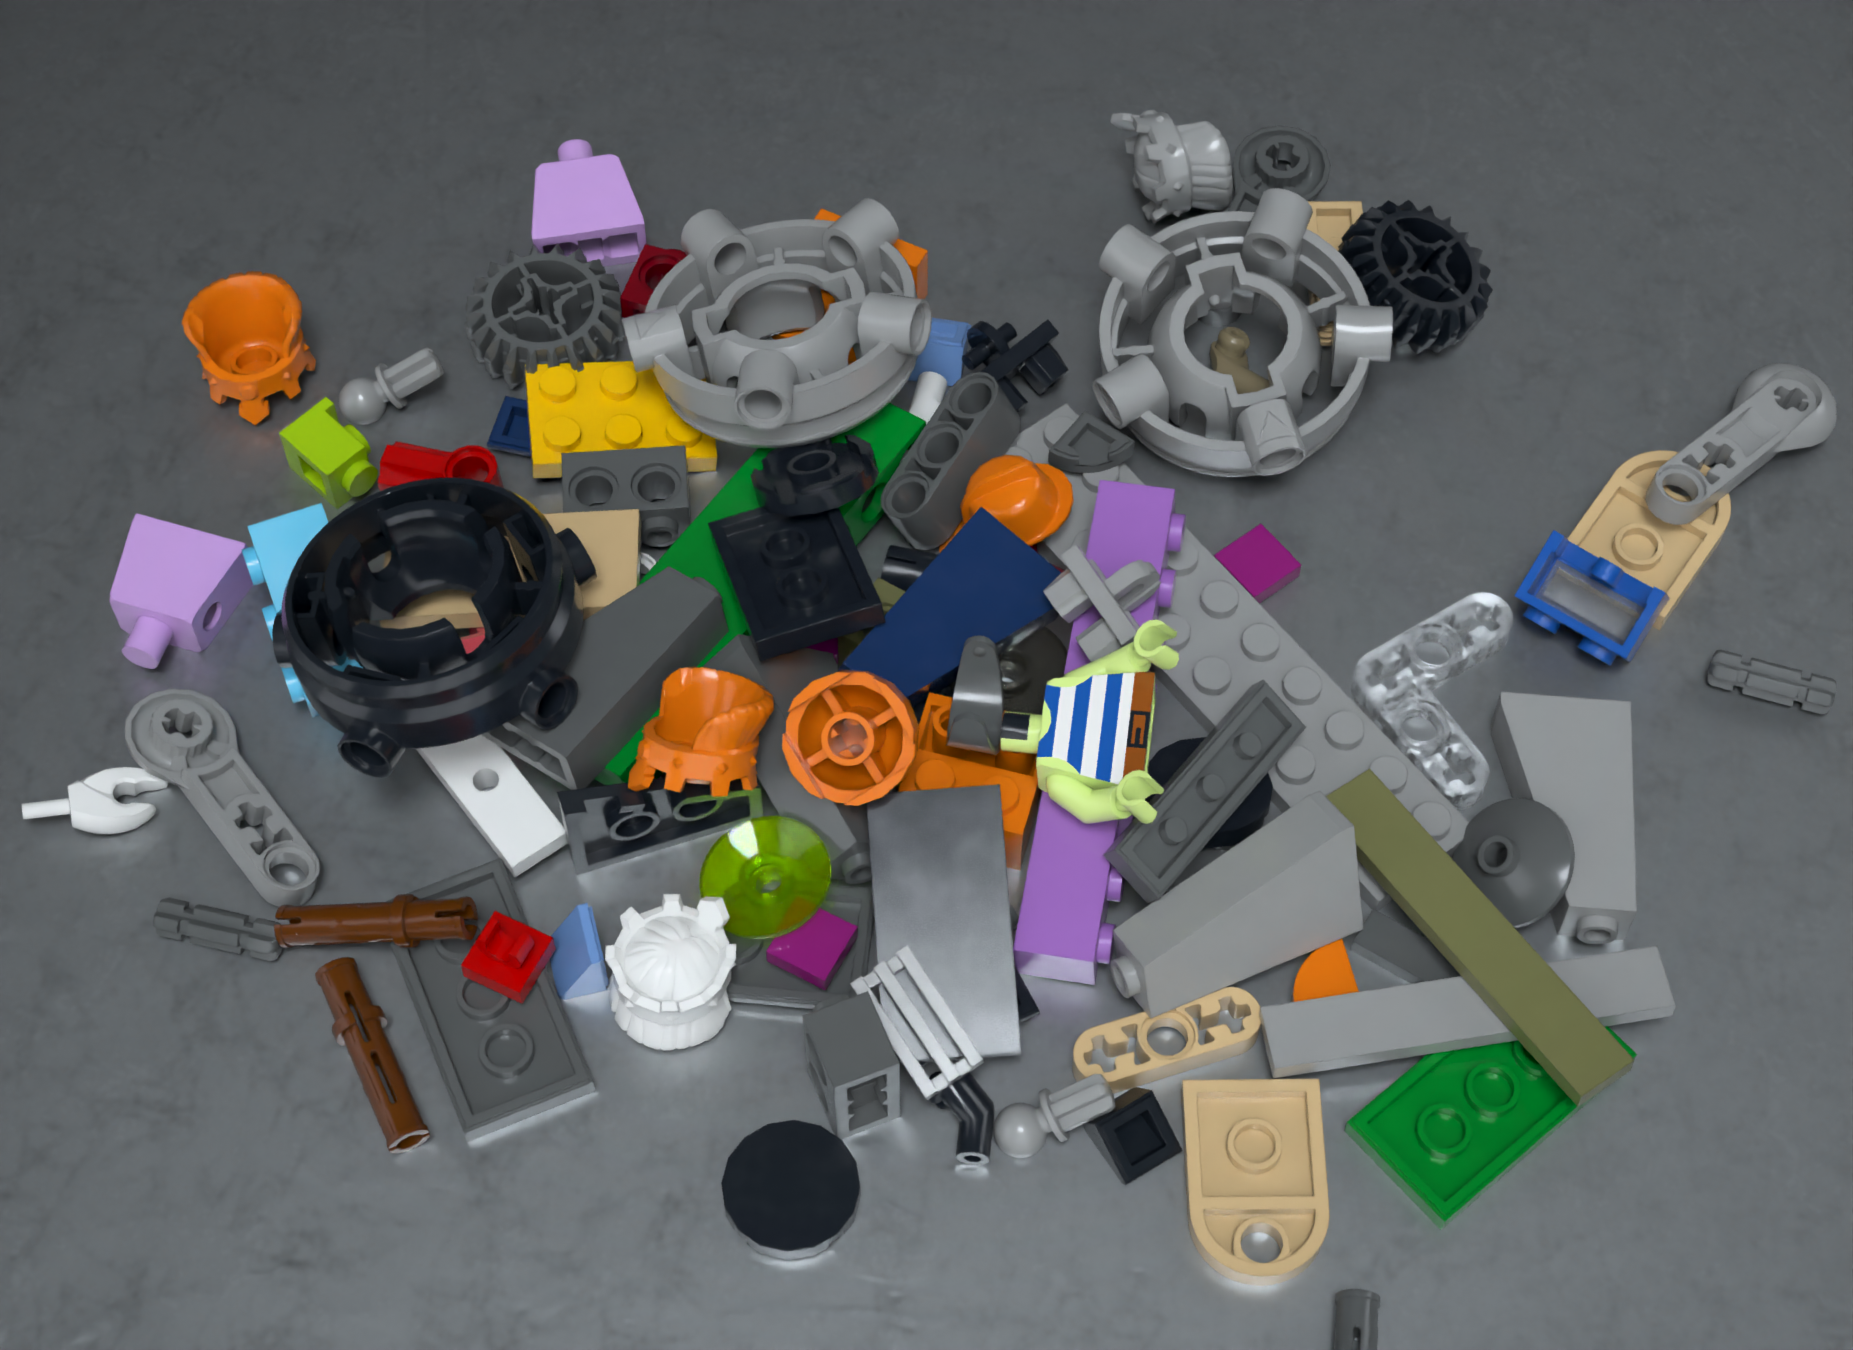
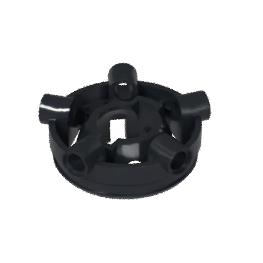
M432 478L400 484L372 494L350 506L328 522L306 546L288 578L283 594L282 610L276 614L272 630L274 654L281 668L294 669L306 697L318 714L334 728L344 733L337 745L338 752L343 760L363 774L385 778L390 776L406 748H429L461 742L489 732L518 715L543 730L556 728L564 722L571 713L578 695L577 682L563 671L575 652L583 626L584 608L580 588L597 578L596 570L583 544L570 528L555 534L548 520L533 504L510 490L487 482L464 478ZM391 551V559L388 565L383 570L372 573L368 563L378 556ZM514 555L526 582H523ZM449 589L462 590L475 594L471 600L484 626L485 638L474 651L466 654L453 624L445 617L423 626L404 629L382 628L369 623L370 620L394 619L404 607L421 596ZM347 657L348 660L355 659L361 666L347 665L343 672L331 667L342 666Z

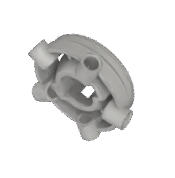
M1273 188L1264 191L1255 212L1227 211L1198 215L1168 226L1151 237L1132 224H1126L1110 239L1099 261L1100 270L1113 279L1107 289L1100 313L1099 352L1103 375L1093 381V392L1101 409L1115 427L1122 429L1127 426L1146 447L1173 464L1198 473L1220 477L1280 474L1293 469L1303 462L1305 458L1317 452L1341 429L1362 393L1370 361H1390L1393 326L1392 307L1369 305L1363 285L1350 264L1327 241L1306 229L1313 214L1312 206L1299 194L1289 190ZM1185 274V285L1177 290L1162 307L1149 332L1147 345H1132L1119 348L1122 335L1129 320L1132 318L1142 325L1175 288V278ZM1294 281H1297L1320 298V301L1306 306L1288 287L1292 288ZM1262 294L1271 300L1281 311L1277 327L1287 336V341L1279 356L1267 366L1270 387L1257 392L1238 394L1232 375L1213 371L1201 364L1192 355L1185 343L1184 330L1197 322L1198 318L1206 316L1210 309L1231 307L1232 312L1252 315L1259 304L1260 295ZM1333 321L1330 386H1344L1338 397L1320 414L1297 427L1295 420L1302 413L1303 407L1302 392L1311 396L1319 384L1323 351L1317 327L1325 326ZM1187 403L1200 408L1204 412L1207 421L1205 437L1179 429L1183 426L1188 416L1186 411ZM1169 418H1170V419L1172 420V422H1173L1176 426H1178L1179 428L1174 427L1173 425L1169 424Z
M865 198L860 200L836 221L816 219L783 220L755 225L741 230L718 210L707 209L700 211L688 220L681 233V246L688 256L677 263L659 282L648 301L645 313L621 320L636 373L653 369L668 403L682 420L700 432L722 442L752 448H784L811 444L835 437L864 423L886 407L909 379L918 355L924 351L928 343L932 324L931 307L926 299L917 298L912 271L905 258L892 246L899 238V229L894 217L881 203L874 199ZM820 289L830 293L836 301L829 305L825 315ZM726 320L728 331L721 333L722 324ZM806 330L789 338L763 340L780 333ZM695 337L697 345L688 347L689 343ZM853 347L856 361L849 365L848 355Z

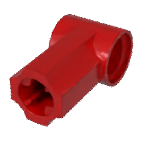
M395 441L393 445L387 444L380 460V474L377 482L380 491L400 484L432 478L473 479L504 488L496 458L484 447L467 445L453 452H447Z

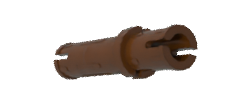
M400 894L394 898L393 902L307 906L281 905L276 912L275 918L278 920H289L290 924H274L276 940L282 948L303 945L394 942L400 948H413L421 940H472L476 934L477 926L465 925L464 920H478V914L474 900L468 896L458 899L419 900L414 894Z
M342 957L332 960L320 967L315 973V979L322 988L335 1023L332 1025V1033L336 1042L339 1045L346 1046L362 1083L363 1090L369 1099L386 1138L389 1152L398 1154L410 1151L426 1142L430 1137V1131L422 1120L406 1082L405 1075L399 1066L384 1031L388 1022L380 1006L372 1004L358 972L355 959ZM350 1007L354 1008L368 1042L364 1041ZM376 1066H378L382 1072V1075L385 1079V1082L388 1086L394 1103H391L389 1100V1097L377 1072Z

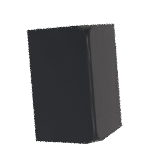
M1135 1087L1115 1098L1116 1107L1113 1111L1083 1124L1090 1139L1124 1185L1183 1151L1153 1091L1149 1089Z

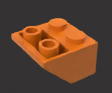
M929 692L919 723L918 752L907 777L901 781L898 792L1000 784L1007 868L1020 871L1042 792L1038 787L1037 754L1001 751L1000 749L997 755L946 746L952 697Z

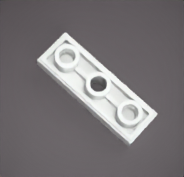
M482 734L453 744L416 749L514 877H517L568 844L563 825L499 745L482 736ZM487 787H495L490 791H481Z

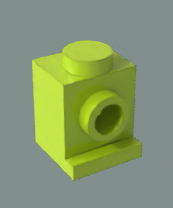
M327 397L279 432L289 467L337 510L353 497L366 493L374 485L378 477V470L368 459V455L371 453L370 445L353 425L347 424L344 427L340 425L335 405Z

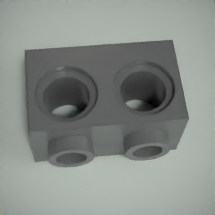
M685 445L561 453L563 513L639 509L642 523L641 544L654 547H664L673 544L691 524L690 486ZM654 499H667L662 502H650ZM593 503H604L600 506H588Z
M868 991L851 998L844 994L832 996L817 1004L811 1013L803 1015L807 1072L834 1135L842 1140L899 1118L900 1063Z

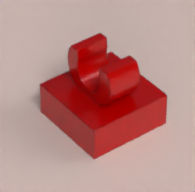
M494 911L461 964L463 975L474 982L523 1004L556 950L554 939L545 933Z

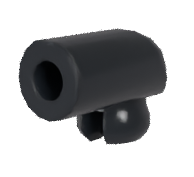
M937 1071L932 1073L929 1079L932 1080L942 1072ZM969 1072L930 1098L929 1101L940 1109L949 1107L960 1120L956 1159L969 1165H984L990 1162L995 1109L993 1101Z

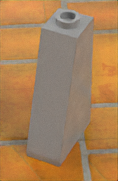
M1501 692L1491 720V737L1511 797L1531 799L1551 808L1567 825L1574 844L1575 862L1570 884L1562 899L1550 911L1557 935L1576 936L1579 940L1590 944H1605L1614 940H1624L1637 913L1631 701Z
M1321 791L1308 795L1161 896L1160 899L1154 901L1113 929L1117 958L1111 960L1110 969L1120 993L1125 998L1133 996L1151 1019L1363 930L1354 825Z

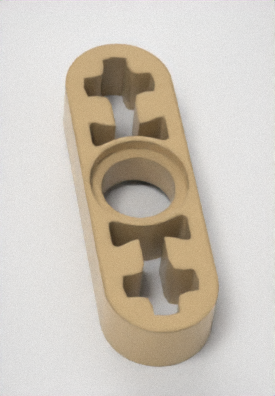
M1225 987L1151 1019L1144 1011L1089 1028L1075 1042L1072 1058L1073 1076L1076 1082L1093 1074H1102L1110 1085L1113 1094L1241 1055L1250 1050L1257 1041L1261 1025L1259 1016L1260 1005L1249 992L1237 987ZM1228 1010L1233 1019L1244 1017L1240 1032L1232 1033L1227 1024L1217 1025L1220 1011ZM1193 1018L1199 1020V1031L1206 1029L1205 1044L1203 1045L1198 1043V1028ZM1172 1027L1184 1036L1186 1046L1175 1055H1161L1150 1047L1147 1037L1156 1028ZM1134 1037L1136 1040V1055L1141 1064H1135L1134 1051L1127 1053L1129 1038ZM1096 1049H1102L1107 1058L1116 1057L1113 1071L1104 1072L1099 1064H1090L1092 1052Z

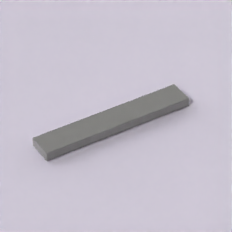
M1657 945L1547 962L1552 970L1604 1027L1669 1017L1673 1015L1676 1003ZM1462 976L1260 1007L1259 1011L1260 1026L1273 1079L1518 1040Z

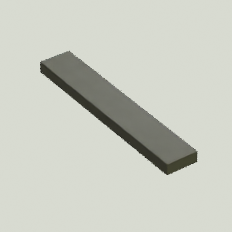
M1370 768L1326 796L1354 825L1356 852L1359 862L1577 1107L1631 1071L1634 1063L1631 1055Z

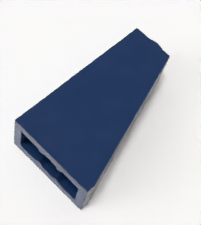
M980 507L885 614L886 623L876 625L842 663L838 671H869L894 683L911 702L912 707L927 699L929 692L937 693L956 681L963 646L968 638L979 635L991 639L995 643L997 654L999 655L1055 621L1059 613L1050 603L1043 590L1061 572L983 507Z

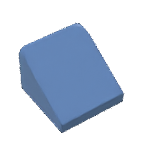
M932 318L928 343L924 351L918 355L915 367L908 380L917 382L921 373L935 372L946 379L947 386H953L963 375L964 363L962 356L967 353L969 344L967 332L972 325H969L967 322Z
M588 903L580 904L574 908L551 935L554 939L556 950L550 958L557 995L562 1000L606 991V986L609 985L592 906L588 907Z

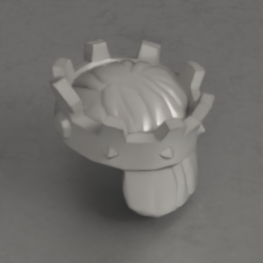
M1155 110L1144 111L1141 115L1112 113L1111 123L1118 129L1138 132L1137 136L1125 138L1126 151L1134 155V177L1132 182L1135 192L1141 191L1145 197L1152 200L1142 207L1148 221L1152 219L1155 224L1170 215L1179 217L1181 213L1188 212L1191 207L1202 210L1223 211L1230 206L1233 191L1230 153L1225 138L1221 136L1220 130L1215 128L1214 125L1208 121L1175 126L1166 112L1157 113Z

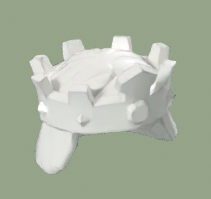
M663 894L662 906L641 914L633 907H630L620 916L622 930L615 944L606 945L605 961L612 969L608 991L610 992L609 1001L611 1011L616 1013L615 1021L622 1030L627 1031V1035L638 1043H643L645 1046L655 1050L661 1049L662 1051L685 1049L688 1046L693 1047L704 1041H709L724 1026L725 1019L732 1009L726 988L731 980V969L736 965L734 962L736 959V944H729L723 929L730 916L722 897L705 896L699 901L697 909L684 906L680 894Z

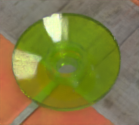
M782 816L753 818L728 830L709 850L700 872L699 887L701 898L705 896L723 898L730 916L723 929L729 933L748 939L779 937L805 924L819 910L831 884V861L820 837L802 822ZM772 881L781 882L775 890L761 893L762 888L767 883Z

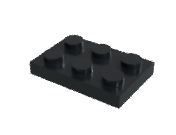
M759 507L708 523L712 542L760 661L886 623L882 602L839 507L816 514L795 516L770 513L764 508Z

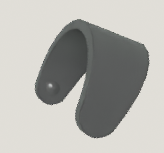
M979 635L972 636L965 641L961 654L949 714L946 746L997 755L1001 749V729L1004 715L1003 683L995 643L991 639Z

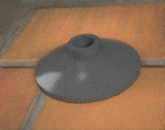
M1511 798L1486 807L1468 823L1463 841L1454 851L1453 861L1512 926L1519 928L1543 918L1562 899L1572 878L1575 852L1570 831L1556 812L1544 804L1531 799ZM1507 848L1505 862L1497 867L1499 855Z

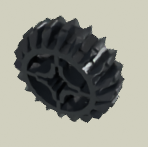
M1388 200L1382 206L1377 208L1371 207L1367 212L1361 214L1342 236L1338 252L1350 264L1360 279L1368 297L1369 305L1392 307V343L1394 348L1397 349L1408 343L1416 354L1425 349H1431L1439 353L1443 348H1447L1450 345L1454 346L1458 341L1464 340L1484 317V312L1488 308L1489 296L1493 291L1487 283L1491 270L1479 263L1483 250L1470 247L1466 240L1469 232L1459 233L1451 226V216L1441 220L1435 217L1430 205L1418 211L1410 200L1405 201L1400 206Z

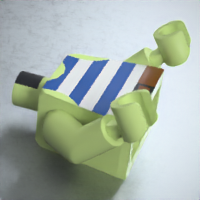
M1149 620L1137 630L1133 642L1072 670L1061 678H1053L1047 681L1042 714L1004 712L1001 729V751L1037 754L1038 787L1047 792L1050 799L1083 823L1092 824L1118 820L1133 815L1141 823L1149 824L1157 816V811L1145 801L1152 794L1161 795L1164 793V788L1148 774L1156 690L1155 673L1147 671H1149L1151 663L1164 670L1172 669L1177 665L1179 653L1169 646H1161L1166 640L1175 638L1177 631L1162 621Z

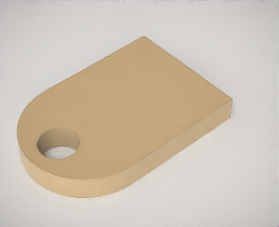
M1668 450L1644 452L1620 465L1567 538L1580 548L1598 558L1602 557L1630 576L1652 588L1655 586L1669 596V601L1652 626L1659 631L1719 545L1731 515L1729 493L1694 521L1682 525L1664 522L1648 509L1645 501L1646 491L1656 472L1663 464L1679 453ZM1703 464L1700 472L1706 476L1711 468ZM1667 485L1663 486L1664 491L1674 500L1681 502L1692 501L1690 495H1679L1673 492ZM1559 569L1557 571V574L1632 616L1639 617V613Z
M1319 1079L1182 1080L1181 1107L1187 1218L1189 1232L1197 1251L1215 1271L1226 1278L1242 1284L1267 1286L1279 1284L1296 1277L1311 1265L1320 1252L1330 1218ZM1251 1233H1265L1277 1242L1280 1255L1271 1262H1255L1243 1252L1241 1247L1242 1239Z

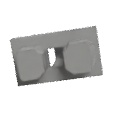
M1075 544L1060 555L1068 569L1050 583L1043 592L1059 615L1068 623L1093 605L1097 608L1102 618L1075 637L1092 662L1134 641V636L1140 625L1131 614V611L1156 592L1161 583L1159 581L1160 575L1152 563L1137 560L1125 565L1109 578H1106L1093 559L1088 560L1080 547Z

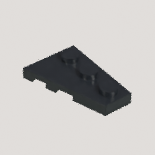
M666 777L653 779L649 788L637 792L628 788V782L557 792L569 853L576 874L580 875L763 819L762 792L758 778V786L752 791L743 789L740 778L730 781L728 796L715 797L711 796L710 785L686 783L682 792L664 789Z

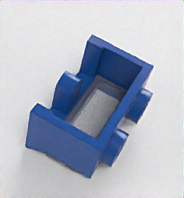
M1555 530L1551 533L1514 595L1522 602L1528 604L1522 616L1553 634L1557 633L1561 624L1583 636L1577 646L1578 648L1610 666L1616 656L1628 662L1632 661L1660 612L1670 599L1664 591L1655 586L1652 588L1630 576L1602 557L1598 558L1573 544L1564 535Z

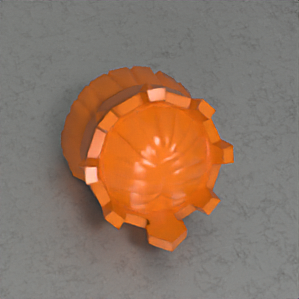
M261 271L230 274L227 279L221 278L199 291L189 302L187 309L183 313L181 323L186 337L199 351L196 357L200 359L202 364V379H207L210 385V398L219 405L226 402L227 396L241 400L239 403V416L254 425L261 422L271 411L269 400H265L264 397L283 390L285 395L291 400L301 392L298 377L303 369L315 371L316 360L309 351L311 347L306 344L300 326L302 302L294 288L283 278L266 272L263 274Z
M693 666L679 668L670 673L662 684L659 716L648 721L642 730L643 739L638 745L636 764H634L629 772L628 788L636 792L649 788L654 779V773L658 769L666 773L664 789L675 792H682L686 783L710 785L712 797L728 796L730 781L740 778L743 789L752 791L758 786L756 776V755L759 746L758 734L774 711L772 694L768 689H765L764 686L755 681L723 670L717 671L713 668Z

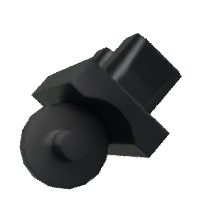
M1048 319L1011 348H1009L1008 343L1017 337V332L1008 322L995 329L989 323L979 321L968 329L967 338L971 349L962 356L964 365L969 370H974L983 363L986 367L980 372L988 373L995 378L1018 413L1025 407L1028 401L1011 383L1010 380L1021 373L1035 391L1042 395L1057 384L1069 370L1058 352L1051 345L1059 332Z

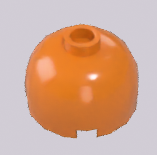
M840 670L812 681L793 699L788 710L790 713L786 720V732L783 733L782 750L791 774L810 794L820 799L827 798L835 803L859 806L884 797L907 777L918 752L919 724L911 702L894 683L869 671Z

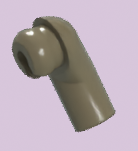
M1227 327L1219 332L1218 340L1211 344L1209 356L1212 370L1232 375L1238 394L1257 392L1270 387L1269 380L1249 370L1248 357L1245 353L1250 345L1248 335L1238 328Z

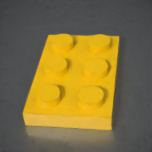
M633 361L583 363L584 370L580 372L574 371L570 363H559L560 366L548 368V364H537V371L534 374L527 373L526 371L525 386L533 478L562 477L561 453L683 445L686 447L688 472L716 471L717 450L715 438L693 428L677 415L668 403L653 369L636 373Z

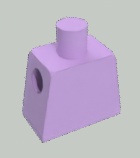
M573 139L564 142L558 148L559 161L543 163L535 169L531 231L533 244L541 253H550L558 243L565 256H569L581 248L584 256L587 258V262L600 259L603 267L637 262L644 245L647 244L645 224L619 157L613 154L593 156L592 146L585 140Z
M136 513L132 520L110 591V604L119 626L130 634L122 649L123 655L138 666L154 669L158 666L168 645L193 652L206 650L253 586L241 550L248 548L246 543Z

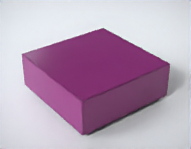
M1259 524L1214 555L1259 604L1300 575L1301 564L1262 524Z
M799 898L766 950L767 962L826 990L856 941L858 926Z

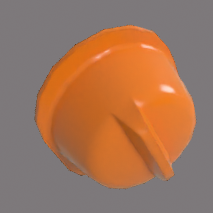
M1003 455L990 459L980 465L970 477L965 495L960 504L962 520L947 541L939 546V552L947 546L980 507H983L1027 545L1032 546L1055 533L1069 517L1074 502L1072 484L1063 471L1049 464L1033 463L1024 457L1016 455Z

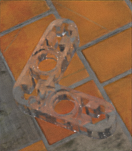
M1475 593L1466 596L1366 653L1358 660L1351 682V695L1358 707L1457 810L1473 807L1481 800L1489 778V765L1483 754L1431 691L1495 655L1505 646L1513 624V614L1509 605L1503 599L1491 593ZM1473 617L1480 623L1491 620L1494 623L1492 632L1485 626H1479L1468 632ZM1467 633L1466 638H1465V642H1464V645H1463L1462 640H1461L1460 637L1463 636V635H1465V634ZM1425 642H1434L1446 649L1449 659L1439 665L1428 664L1418 658L1415 648ZM1401 661L1404 670L1397 673ZM1371 675H1374L1380 681L1395 675L1391 690H1388L1382 684L1371 687L1369 685ZM1411 718H1423L1433 724L1437 735L1428 741L1413 740L1404 733L1402 723ZM1447 746L1448 750L1444 759L1440 753ZM1450 768L1456 775L1463 774L1464 772L1470 774L1468 785L1466 786L1459 779L1449 783L1446 780L1448 769Z

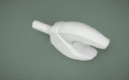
M115 767L104 769L87 776L81 781L77 780L67 785L68 798L21 803L23 820L70 814L72 827L95 834L128 832L137 829L154 816L156 807L150 803L122 804L116 799L123 795L136 796L145 791L164 789L168 787L169 782L150 775L142 768Z

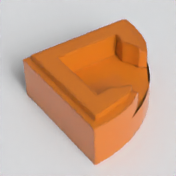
M1343 939L1320 947L1307 957L1297 973L1291 1002L1359 992Z

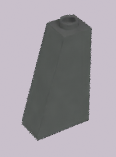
M670 566L583 621L579 642L571 660L563 671L573 677L578 686L576 703L564 722L556 728L543 730L518 715L505 724L482 734V736L569 789L586 788L660 708L662 684L666 677L679 668L697 667L729 632L720 593L711 583L701 577H693L691 579Z
M738 634L703 667L713 668L717 671L723 670L746 677L764 686L773 696L774 711L758 734L759 746L756 755V775L814 876L845 880L849 884H860L871 880L867 803L859 806L844 805L846 803H835L827 798L820 799L810 794L791 774L782 750L783 733L786 732V720L790 713L788 710L793 699L812 681L839 670L833 653L802 648L788 654L760 661L750 636Z

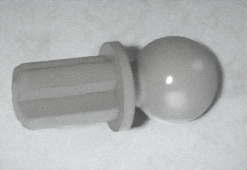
M424 348L390 368L381 363L375 367L377 380L356 378L344 385L338 399L340 411L353 424L368 425L374 423L384 415L388 401H391L395 407L400 409L406 406L407 395L441 377L444 373L442 364L431 348Z
M1093 1074L1054 1093L1045 1088L1039 1091L1041 1106L1036 1108L1026 1103H1014L1001 1110L994 1122L993 1135L998 1147L1007 1155L1015 1158L1030 1157L1044 1146L1049 1132L1053 1131L1055 1136L1063 1142L1070 1138V1130L1113 1111L1116 1107L1114 1094L1102 1074Z

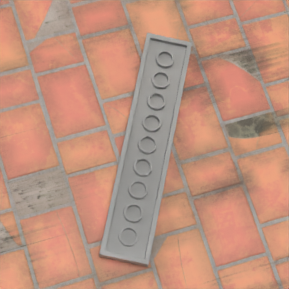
M1065 403L1020 432L1005 455L1021 456L1033 463L1051 465L1048 463L1049 450L1078 419L1079 415ZM1124 462L1111 469L1095 473H1076L1055 467L1063 471L1072 484L1074 502L1069 517L1061 527L1049 537L1036 543L1039 552L1051 564L1064 570L1068 569L1060 555L1075 544L1080 547L1086 556L1100 480L1145 485ZM1185 527L1181 552L1170 551L1167 569L1176 570L1173 604L1171 608L1160 607L1158 617L1159 621L1164 622L1177 631V636L1166 640L1165 645L1179 653V661L1172 669L1164 670L1151 664L1149 670L1155 673L1156 678L1208 734L1252 685L1264 679L1306 726L1304 731L1268 771L1273 784L1271 801L1282 813L1308 795L1321 791L1325 796L1329 795L1370 768L1450 857H1453L1455 849L1463 841L1465 829L1469 821ZM1357 859L1360 896L1372 910L1379 911L1393 901V899Z

